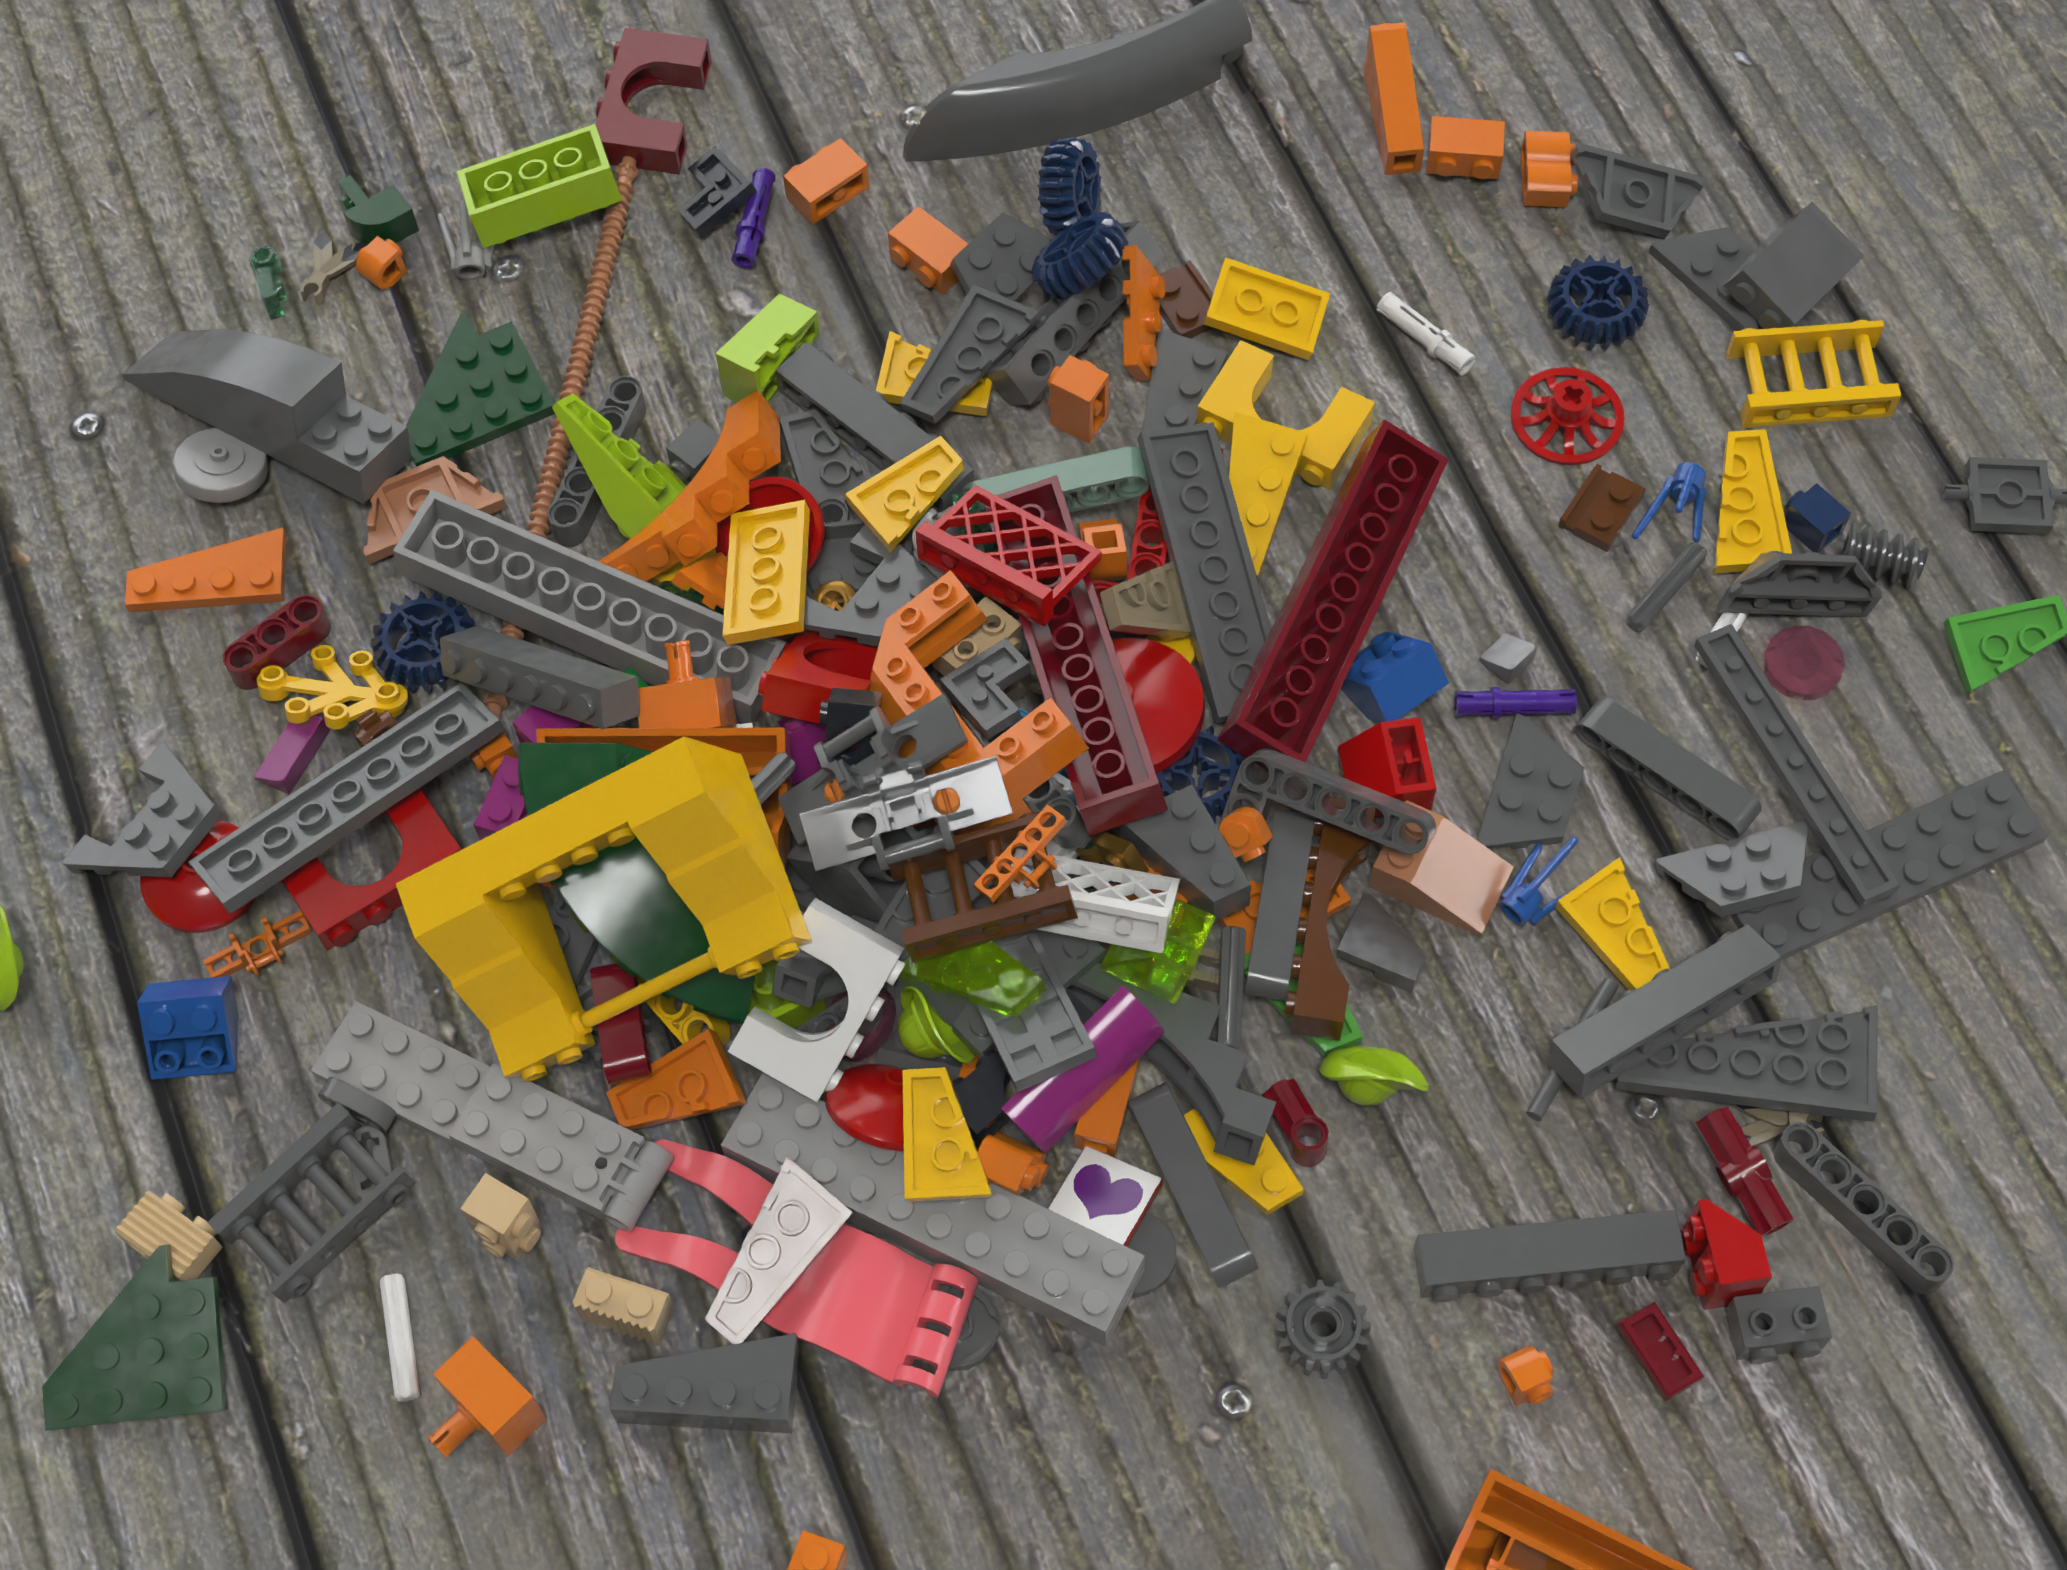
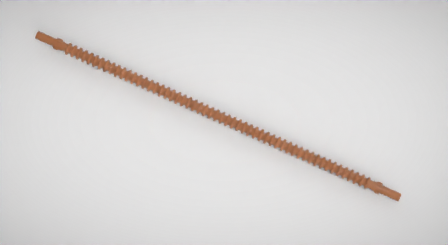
M629 156L623 157L622 163L616 167V183L622 201L611 204L605 210L606 216H604V224L601 227L602 233H600V241L597 243L598 250H596V258L592 262L594 267L590 270L589 285L586 287L585 302L582 304L583 311L579 314L578 329L575 331L576 338H574V346L571 348L572 355L568 359L570 364L566 367L567 373L564 376L565 382L562 384L563 391L559 395L560 399L573 393L582 400L581 395L585 392L583 386L587 383L585 378L589 374L587 368L591 366L590 359L594 355L592 351L596 347L594 341L598 338L599 323H601V315L604 313L603 306L607 302L605 297L609 294L610 279H612V271L615 269L614 262H616V254L619 252L618 245H620L621 236L624 233L622 228L626 225L625 219L630 208L629 202L632 200L631 194L634 191L632 182L638 175L637 162ZM556 414V419L552 422L554 428L550 431L552 437L549 438V447L546 448L547 456L543 459L545 465L541 468L543 474L539 476L540 484L536 487L538 492L534 496L536 502L532 504L533 512L529 515L531 521L527 524L529 532L547 540V534L551 530L547 514L548 509L562 482L560 478L564 476L563 468L567 465L565 459L569 456L567 450L571 448V443ZM503 620L505 627L501 629L500 633L523 640L524 633L522 631L525 629ZM489 691L488 695L484 696L483 704L500 720L501 712L506 710L508 701L506 696Z

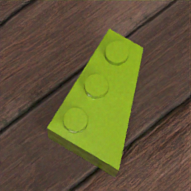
M779 293L715 353L723 396L734 402H739L759 390L766 401L770 403L778 392L775 370L806 342L812 345L819 336L818 312Z

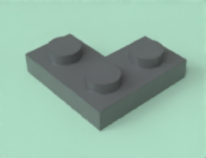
M1004 638L940 679L941 688L984 737L989 740L1021 719L1019 708L1002 690L1031 672L1030 664L1007 638Z

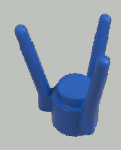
M1685 462L1679 464L1674 477L1666 478L1663 489L1638 523V526L1632 533V538H1639L1665 499L1672 493L1674 499L1677 500L1675 507L1677 513L1683 511L1686 503L1695 501L1693 541L1699 542L1702 529L1703 506L1707 490L1703 487L1706 479L1705 470L1695 463Z
M1573 836L1530 884L1524 883L1522 885L1542 850V845L1536 844L1510 887L1500 896L1502 899L1499 903L1500 908L1512 922L1519 926H1524L1529 922L1535 926L1545 915L1556 910L1557 901L1569 892L1540 907L1543 897L1537 889L1579 842L1578 837Z

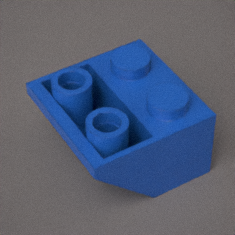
M1389 631L1375 636L1369 646L1357 653L1341 690L1367 719L1380 723L1399 719L1449 684V681L1431 643Z
M231 976L147 984L137 1002L151 1080L236 1071L238 1011Z

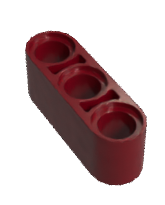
M308 594L294 598L225 649L223 663L237 687L244 690L257 688V677L263 668L276 665L285 669L329 635L331 624L320 600ZM314 617L312 620L304 622L307 618ZM282 640L280 643L272 645L275 641ZM250 663L248 666L240 668L243 664Z
M616 963L590 969L595 1007L639 986L638 977L634 978ZM642 1003L597 1024L603 1067L608 1084L652 1075Z

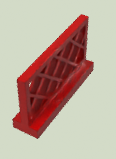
M974 485L933 525L925 521L915 530L917 554L920 560L944 573L951 570L959 581L1042 626H1045L1054 617L1053 607L1102 560L1101 550L977 485ZM977 501L991 508L989 512L968 514V509ZM1015 520L1022 524V528L1000 531L998 522ZM993 523L994 525L993 532L971 533L970 525ZM965 526L967 535L952 536L945 531L948 528ZM1047 537L1053 540L1054 545L1031 547L1030 538ZM1025 540L1026 548L1003 551L1002 542ZM997 543L998 552L984 553L976 549L974 545ZM1077 553L1085 557L1079 563L1063 564L1061 555ZM1056 556L1058 565L1035 568L1033 559ZM1028 559L1030 569L1016 570L1006 565L1005 562ZM1059 576L1061 580L1054 589L1037 581V579Z

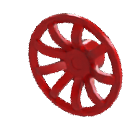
M1551 368L1531 376L1520 386L1511 405V422L1518 439L1536 456L1553 463L1579 465L1597 460L1612 450L1623 432L1624 409L1614 389L1593 373L1577 368ZM1555 376L1577 377V380L1567 379L1557 384ZM1545 379L1548 390L1552 395L1547 397L1537 396L1529 390L1535 384ZM1586 381L1598 386L1604 394L1592 398V392L1586 385ZM1523 400L1533 406L1546 407L1541 412L1532 416H1520ZM1611 402L1615 412V419L1604 418L1598 415L1593 408H1600ZM1550 419L1549 426L1536 441L1527 434L1524 428L1538 425ZM1589 421L1600 428L1613 429L1610 437L1604 443L1595 437L1590 428ZM1560 427L1564 428V454L1552 452L1544 448ZM1575 428L1579 429L1585 442L1593 449L1592 451L1574 455Z

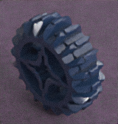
M1065 137V139L1051 141L1044 151L1045 156L1040 160L1042 167L1038 171L1040 178L1037 185L1039 188L1038 200L1041 205L1039 212L1043 215V223L1047 226L1049 233L1055 236L1059 234V231L1068 228L1070 223L1078 222L1081 217L1087 218L1090 214H1098V206L1101 205L1100 192L1102 189L1100 188V180L1102 177L1099 174L1100 164L1096 161L1097 154L1093 150L1091 143L1086 142L1085 139Z
M1105 212L1093 213L1087 218L1081 217L1078 222L1070 223L1068 228L1059 231L1055 238L1049 240L1047 246L1041 248L1040 254L1034 260L1032 271L1040 288L1046 291L1049 297L1061 299L1062 297L1069 298L1072 294H1079L1083 289L1090 288L1096 281H1101V278L1106 273L1111 272V268L1120 262L1124 246H1127L1129 243L1123 231L1124 229L1118 220H1115L1111 214H1106Z
M1589 254L1584 263L1575 258L1571 266L1563 265L1559 275H1555V278H1553L1550 286L1551 290L1548 291L1547 295L1548 317L1553 318V329H1562L1563 339L1573 336L1576 346L1582 341L1588 343L1590 351L1596 344H1601L1606 351L1610 347L1611 342L1620 347L1624 343L1625 338L1632 340L1637 330H1640L1646 318L1645 315H1647L1649 308L1647 300L1648 288L1642 286V276H1633L1632 266L1624 269L1621 268L1620 259L1614 263L1607 262L1605 255L1600 261H1595ZM1570 296L1576 300L1575 304H1576L1579 308H1577V307L1573 304V302H1572L1571 299H1570ZM1621 301H1622V303L1624 304L1625 308H1623V307L1620 305V302H1621Z
M420 590L418 599L411 600L410 597L405 595L404 604L399 606L391 602L390 610L392 613H380L379 620L381 624L373 626L372 632L375 638L371 639V648L376 666H379L384 678L387 680L392 679L396 685L404 686L406 684L408 690L412 693L419 686H422L424 691L429 694L432 685L438 684L440 688L445 690L446 680L450 679V677L443 675L440 663V637L475 627L473 618L469 616L463 604L457 606L456 600L450 596L443 600L441 594L437 591L430 599H427L426 594ZM407 632L406 637L399 642L401 637Z
M1211 725L1206 729V732L1199 733L1195 743L1184 755H1188L1186 759L1175 762L1156 774L1164 797L1175 793L1176 791L1174 790L1179 791L1192 785L1216 824V816L1222 818L1238 769L1246 757L1217 740L1218 737L1214 736V728ZM1194 765L1197 767V775H1200L1198 787H1195V778L1191 777ZM1219 787H1223V788H1222L1220 791H1218L1217 793H1215V794H1213V795H1211V796L1202 798V797L1204 796V794H1206L1207 792H1209V791H1214V790H1219Z

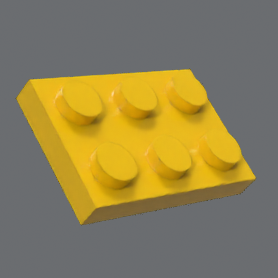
M1225 257L1203 324L1310 360L1330 293Z

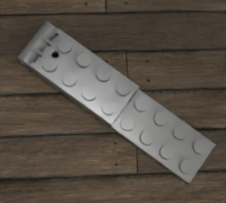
M355 1001L310 1070L315 1077L325 1082L329 1077H335L389 1105L396 1111L397 1118L626 1232L632 1231L674 1159L673 1155L663 1147L646 1141L643 1136L530 1081L523 1082L522 1077H504L500 1066L492 1064L490 1067Z

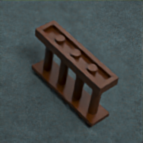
M1029 812L1016 820L954 836L953 840L956 850L947 852L945 848L889 865V871L894 881L905 879L915 924L910 928L901 930L904 946L912 963L1078 918L1068 884L1060 887L1056 886L1052 869L1050 868L1037 880L1040 887L1036 893L1020 898L1014 897L1010 884L997 898V902L994 905L979 909L972 907L962 863L987 856L990 867L993 864L992 860L996 856L999 857L1017 838L1016 834L1020 830L1023 831L1039 812ZM1050 817L1042 826L1047 828L1053 826L1052 818ZM1037 831L1032 837L1039 841L1042 834ZM1045 846V847H1044V850H1045L1046 855L1048 856L1047 849H1046V846ZM1033 855L1031 859L1035 870L1041 862ZM946 868L956 913L953 916L934 921L931 920L921 874ZM994 877L992 880L995 888L999 884V880Z

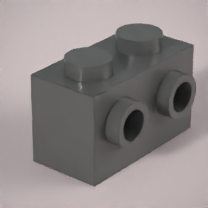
M1820 1286L1733 1297L1725 1309L1737 1360L1751 1359L1752 1364H1763L1778 1359L1777 1355L1794 1353L1795 1358L1813 1357L1820 1354L1821 1349L1832 1338Z

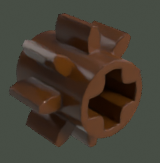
M369 709L355 720L360 727L359 730L353 733V736L362 748L398 723L386 710L378 715L376 711L373 712Z

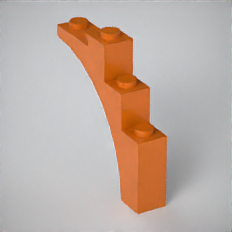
M759 390L727 408L725 423L714 449L692 481L676 499L644 529L622 546L599 560V562L646 582L679 561L686 566L717 547V523L749 504V480L781 462L779 416Z

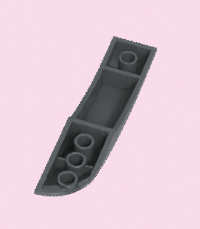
M1206 0L1167 20L1105 41L1028 54L1025 50H1022L959 81L931 101L925 107L928 112L922 117L920 124L913 123L907 134L903 147V158L906 162L933 161L1018 151L1047 145L1051 141L1065 139V137H1079L1097 132L1162 108L1220 80L1222 65L1231 63L1243 55V45L1252 41V30L1246 11L1240 0Z

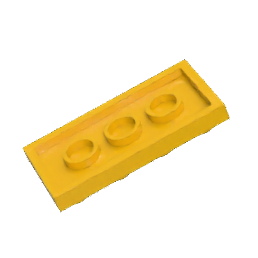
M805 500L731 514L722 634L728 645L804 631L810 509Z

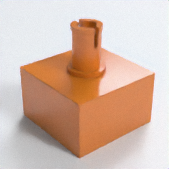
M690 640L664 644L670 680H667L666 684L638 688L640 716H638L639 728H716L737 725L730 677L698 679V676L694 677L689 646Z
M474 1336L433 1373L446 1394L456 1404L455 1407L457 1409L432 1435L427 1437L446 1459L475 1430L478 1432L482 1431L509 1457L547 1420L534 1397Z

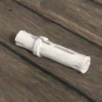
M1392 292L1385 294L1379 301L1376 311L1421 343L1431 357L1441 359L1461 376L1471 369L1475 363L1476 356L1452 339L1453 335L1447 330L1441 331Z

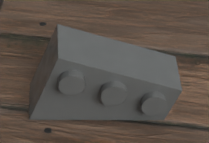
M1192 785L1164 797L1168 810L1119 826V838L1132 842L1141 857L1147 861V865L1155 872L1159 871L1163 876L1180 879L1178 892L1210 921L1215 922L1249 906L1251 884Z

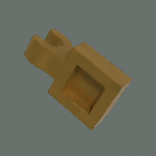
M1104 832L1103 835L1097 833L1089 836L1094 843L1092 848L1083 849L1078 847L1075 850L1083 861L1102 862L1104 865L1146 873L1149 871V868L1132 842Z

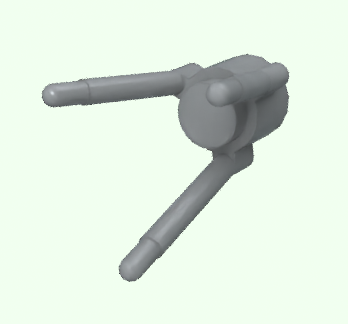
M465 200L460 201L462 243L458 245V249L455 248L445 215L439 213L440 228L451 260V272L456 273L459 278L465 280H475L484 276L485 270L492 269L491 257L495 245L489 246L483 251L478 243L470 241L469 218Z

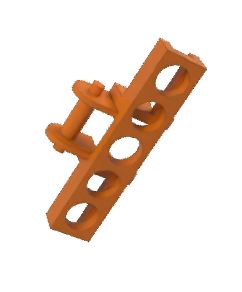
M1047 804L1023 831L1020 830L1016 834L1017 838L999 857L996 856L992 860L993 864L973 884L975 890L983 893L992 903L1013 881L1020 884L1023 880L1025 887L1029 888L1031 886L1037 890L1040 887L1037 880L1048 868L1052 870L1057 869V865L1054 862L1055 857L1051 854L1047 856L1044 847L1067 823L1065 817ZM1051 816L1056 818L1053 826L1048 828L1042 826ZM1037 831L1042 834L1039 841L1032 837ZM1024 846L1028 851L1023 858H1015L1012 856L1014 848ZM1035 855L1036 859L1041 863L1031 874H1028L1022 867ZM1006 861L1011 862V863L1013 864V867H1012L1010 864H1008ZM994 877L999 880V884L994 889L985 888Z
M301 910L271 926L265 916L260 918L266 931L242 944H239L233 932L228 934L233 945L203 960L211 978L229 976L243 968H246L248 972L253 970L254 974L258 976V969L274 960H277L279 964L283 963L280 958L284 954L282 948L312 933ZM299 922L303 924L302 927L289 933V927L293 923ZM282 932L285 936L277 939L274 933ZM259 941L266 943V948L262 953H252L251 948L253 944ZM237 953L240 959L233 962V956ZM217 962H228V965L214 971V966Z

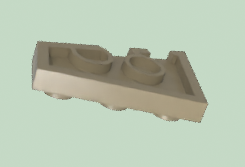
M1173 561L1100 592L1104 607L1103 614L1111 631L1185 638L1191 633Z

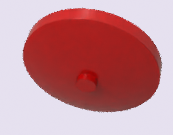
M1113 639L1112 642L1155 771L1158 773L1181 759L1199 736L1205 717V699L1202 684L1193 666L1174 649L1148 639Z

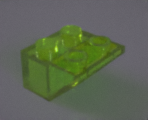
M1176 899L1166 933L1163 953L1111 944L1099 969L1176 1005L1216 916Z

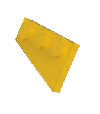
M939 436L845 494L847 504L891 553L964 470L963 460L943 437Z
M945 1067L902 1070L905 1200L907 1202L994 1197L948 1070Z

